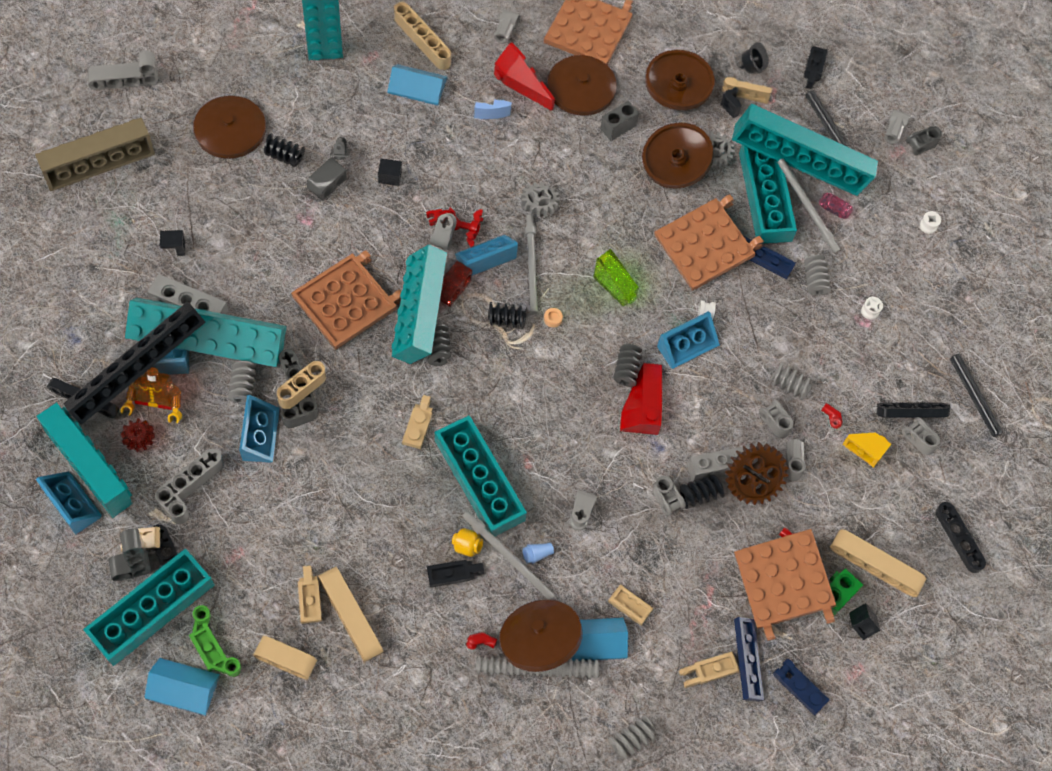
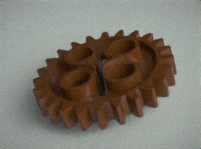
M758 442L757 447L750 443V449L743 446L742 453L738 450L736 451L737 458L730 457L734 462L733 464L727 463L730 470L725 471L726 475L729 476L725 481L729 484L727 488L732 491V495L740 502L743 500L748 504L751 501L753 505H756L758 500L763 504L765 498L770 502L771 495L777 497L776 491H783L780 485L787 484L783 479L789 476L785 472V470L789 469L785 464L787 460L782 457L783 454L780 451H777L774 446L771 447L768 443L764 447L760 442ZM758 458L757 462L752 464L753 460ZM744 465H747L756 473L761 474L764 478L770 480V482H766L758 475L753 474L750 470L744 468ZM747 474L746 477L743 480H741V477Z

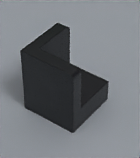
M380 159L378 183L400 186L402 161Z
M183 230L160 231V248H175L177 256H185L186 239Z
M866 603L849 612L852 628L862 640L881 631L877 616Z

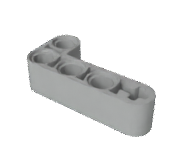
M148 50L139 53V62L99 65L88 68V86L93 90L151 86L158 83V65L155 54Z
M217 449L205 451L156 491L155 498L159 507L175 524H183L189 518V512L183 500L223 468L224 463L221 453ZM196 471H202L200 475H193ZM186 483L185 487L177 488L179 484ZM164 496H170L167 501H161ZM183 510L180 515H174L175 511Z

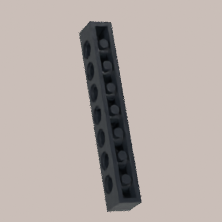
M187 301L65 401L64 405L67 411L82 425L205 324V320Z

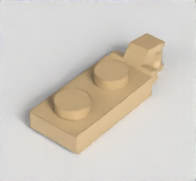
M423 395L420 405L415 404V407H413L402 440L403 445L417 449L422 448L432 417V408L429 407L431 397Z
M303 566L304 578H299L298 582L301 624L322 622L318 577L313 576L311 566Z

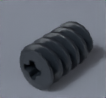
M270 133L265 141L264 154L280 162L284 161L285 164H290L292 167H296L305 154V147L303 146L300 150L298 144L292 147V141H289L286 145V139L283 138L279 142V136H276L273 140V134Z
M492 302L489 303L488 320L491 326L497 321L499 327L504 322L506 327H509L510 323H512L513 328H516L519 323L520 328H524L527 307L523 311L522 305H519L516 310L514 304L508 309L507 303L504 304L503 308L500 307L498 302L495 307H493Z
M710 475L709 478L703 477L702 481L697 479L695 482H688L687 485L682 484L680 486V494L685 501L686 509H688L689 502L692 507H695V500L701 505L703 504V498H705L706 502H710V496L717 500V493L722 498L725 496L723 486L715 475Z

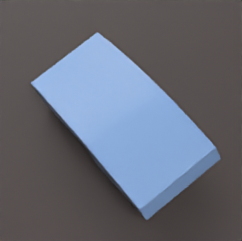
M494 99L493 105L476 102L474 118L497 119L510 116L512 102Z

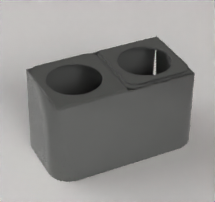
M627 101L602 116L600 129L610 141L611 136L612 140L637 125L639 112ZM619 115L620 121L618 123L609 122Z
M331 157L307 179V189L323 201L346 180V169Z

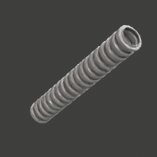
M478 655L476 672L477 674H480V672H484V674L490 672L491 675L495 672L497 675H500V673H503V675H506V673H510V675L516 673L519 676L521 673L523 676H526V674H529V676H532V674H536V676L542 674L545 677L547 674L549 677H552V675H555V677L559 675L565 677V675H568L571 678L574 675L575 678H578V676H581V678L585 676L597 678L599 676V662L597 659L591 661V659H588V661H585V659L581 661L569 659L563 665L552 670L529 672L513 666L505 656L504 658L500 656L494 658L491 655L490 658L487 655H484V657Z

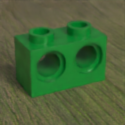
M846 568L841 573L836 571L829 579L836 607L831 608L833 616L863 586ZM840 582H845L848 588L842 587Z

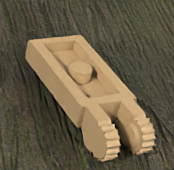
M726 77L722 87L723 92L737 87L739 90L736 97L765 104L769 102L772 88L737 81L733 77Z
M732 651L696 662L692 666L679 670V673L682 676L696 671L697 678L686 680L683 683L684 687L688 688L699 683L701 685L739 673L740 669Z

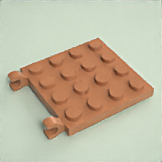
M565 0L544 38V43L573 55H586L597 58L608 65L632 19L633 13H630L633 1L625 0L623 8L620 9L599 0Z
M730 194L725 196L720 202L715 198L654 232L655 237L692 291L755 257L754 251L763 247L761 243L764 241L760 236L755 237L748 243L725 211V209L733 206L732 201L734 199Z
M367 250L357 257L352 253L291 293L294 300L335 350L397 310L396 304L401 302L400 289L388 296L363 266L371 262L369 258L371 255Z
M812 529L734 551L757 629L764 628L767 641L775 639L771 625L822 610L827 624L835 622L831 608L836 607V603Z

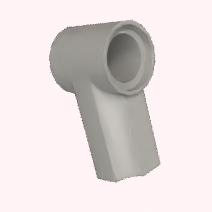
M502 10L499 25L494 34V39L501 44L508 43L513 29L517 28L520 14Z
M896 109L893 110L884 136L888 143L894 144L899 142L910 115Z
M793 439L786 443V465L789 469L785 470V472L789 475L787 478L791 481L799 480L806 468L804 442L798 439ZM792 467L797 468L799 471L793 470Z

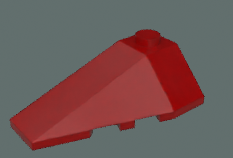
M512 42L509 43L495 62V77L516 92L550 111L553 110L555 98L543 81L539 82L537 80L534 68L527 66L524 61L526 60L524 54Z
M643 363L638 378L635 380L636 386L632 387L621 412L620 431L658 435L662 421V365Z

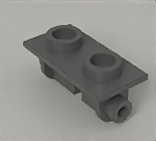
M344 137L337 138L330 157H334L336 160H344L345 157L349 156L351 149H347V141Z

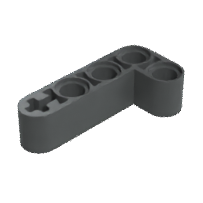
M285 349L280 353L281 369L286 381H288L292 376L301 371L302 367L293 350ZM287 360H290V362H292V365L290 367ZM300 383V384H298L297 386H298V387H303V386H305L306 384H305V383ZM312 392L294 407L281 409L284 426L295 428L318 417L317 402ZM306 408H313L312 411H305ZM289 414L295 415L293 418H286Z
M127 529L120 532L123 554L115 555L108 559L111 579L113 581H121L149 574L151 567L148 551L139 530Z

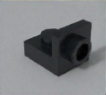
M737 87L726 90L722 95L720 103L733 119L739 116L742 104L736 98L739 90Z

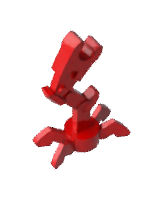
M451 207L449 210L437 209L427 211V218L434 217L429 220V225H436L438 217L446 213H451L456 217L455 211ZM482 209L473 213L474 221L472 220L471 223L462 222L456 217L455 230H469L466 233V241L470 248L474 246V240L480 230V222L484 220L481 217L483 214Z

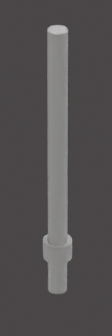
M779 160L777 163L822 233L821 237L824 242L827 241L833 253H836L840 248L833 239V233L831 230L828 231L785 160Z
M527 214L525 236L527 237L530 313L537 314L534 239L536 227L534 226L533 215Z
M468 510L462 515L473 526L472 529L477 534L480 533L548 600L555 596L485 528L486 525L481 520L478 521Z

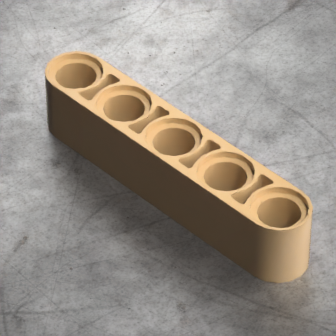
M398 2L395 4L394 19L399 27L438 69H448L451 65L450 49L407 3Z
M839 530L830 546L831 550L839 556L909 596L918 597L926 581V577L919 571L849 531Z
M335 566L318 575L317 577L363 661L366 662L381 654L383 649L338 568Z

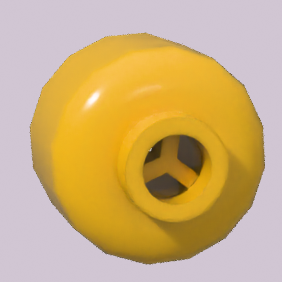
M462 528L453 535L452 544L454 545L455 552L458 554L473 557L482 550L483 539L480 533L477 534L473 530Z

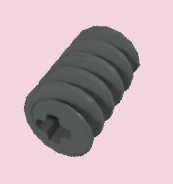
M436 324L432 353L428 355V363L430 365L443 366L447 363V359L451 358V353L449 352L451 350L449 346L450 340L447 339L449 338V333L447 332L449 327L447 325Z
M624 344L619 350L620 353L618 354L613 378L620 385L634 387L636 386L635 380L638 378L636 373H639L638 367L641 364L639 360L642 359L640 354L642 349L633 344Z

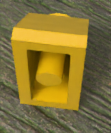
M877 433L849 434L842 445L874 468L889 449L891 443L884 436Z

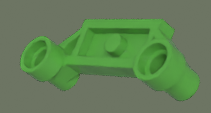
M204 605L197 606L193 610L195 622L193 632L189 637L209 672L215 670L231 677L238 676L241 670L239 660L234 657L226 658L208 626L211 617L208 607ZM232 667H236L235 670L230 671Z

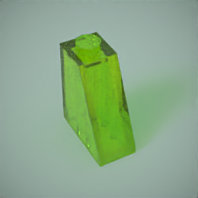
M609 249L597 258L593 278L623 307L628 303H633L638 297L639 287L615 253Z

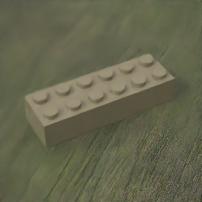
M142 117L35 154L50 192L155 155L150 135Z

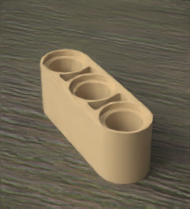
M319 361L311 362L278 388L277 398L280 407L284 409L294 407L325 382L326 373L323 363ZM316 371L321 372L319 375H313ZM300 383H305V384H306V385L303 386V387H298V386H297V385L300 384ZM285 395H290V396H291V397L288 398V399H283V398H282V397L285 396Z
M262 636L253 654L255 658L305 680H308L317 662L315 657L268 636Z

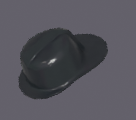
M754 43L742 54L740 69L745 68L748 73H762L767 68L768 54L761 43Z

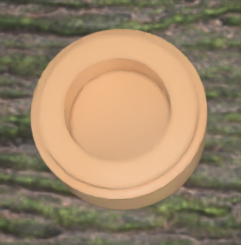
M550 308L545 312L544 322L547 326L554 328L562 323L563 314L559 309Z

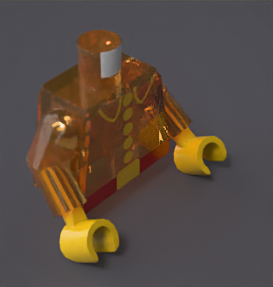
M151 367L129 385L125 398L127 402L120 409V412L123 413L125 407L129 408L130 416L134 411L133 401H135V404L168 410L173 408V412L168 415L167 419L171 423L175 416L178 423L183 417L179 411V408H181V390L173 383L170 375L159 373L157 368Z

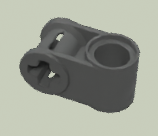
M930 126L919 132L912 133L906 138V142L913 148V153L919 155L937 146L942 136V131L936 126Z

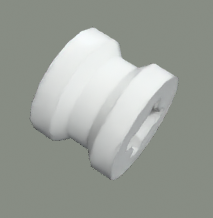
M933 211L925 213L919 225L920 229L927 234L934 233L941 223V217Z
M877 297L866 299L861 309L862 315L869 320L876 319L883 308L882 301Z
M700 300L698 316L709 311L713 320L716 302L706 303L704 300Z

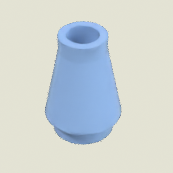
M551 543L527 544L522 549V553L526 563L534 564L554 554V549Z

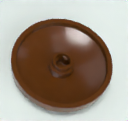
M669 50L660 53L649 63L645 75L646 88L651 97L659 104L674 110H691L701 106L710 98L715 83L714 73L710 65L699 55L686 50Z
M575 55L564 58L554 65L549 73L547 87L555 98L554 103L560 109L573 115L589 116L602 112L612 103L616 94L617 82L613 71L601 60L586 55Z
M229 95L215 98L204 104L195 116L193 130L196 141L204 151L218 158L234 159L248 155L262 143L266 133V122L263 112L254 102L244 97Z
M682 122L671 123L656 130L646 141L642 152L644 169L650 179L660 186L671 189L685 188L699 182L710 170L714 158L712 142L705 131L693 124Z
M538 600L519 607L508 616L500 631V645L505 658L513 666L524 671L543 672L563 665L574 656L582 642L583 630L577 613L570 606L556 600Z

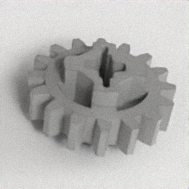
M710 132L709 138L714 151L711 168L714 165H717L718 168H721L722 164L727 166L728 161L731 162L734 156L735 144H731V138L726 139V134L720 136V132L717 135Z
M534 182L533 186L528 184L527 188H523L521 193V206H525V211L530 210V215L537 213V217L540 214L547 217V213L552 215L554 210L557 211L560 202L559 192H555V187L550 188V184L545 186L543 182L540 185Z

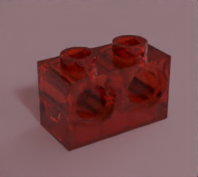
M459 261L454 263L443 277L441 302L449 307L452 306L472 281V269Z

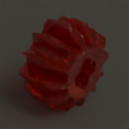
M137 418L134 423L132 420H129L130 425H123L124 431L120 432V436L123 438V445H127V449L130 451L135 449L137 453L140 448L146 451V445H153L152 439H155L153 426L149 425L147 420L141 422Z

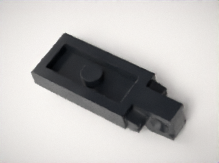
M811 46L804 71V78L807 79L805 88L812 89L814 82H819L828 53L827 49Z
M466 559L427 566L430 588L474 580L475 576L484 574L483 563L472 564V561H467Z

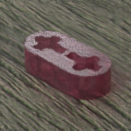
M824 193L819 200V205L842 219H847L853 211L849 203L831 193Z

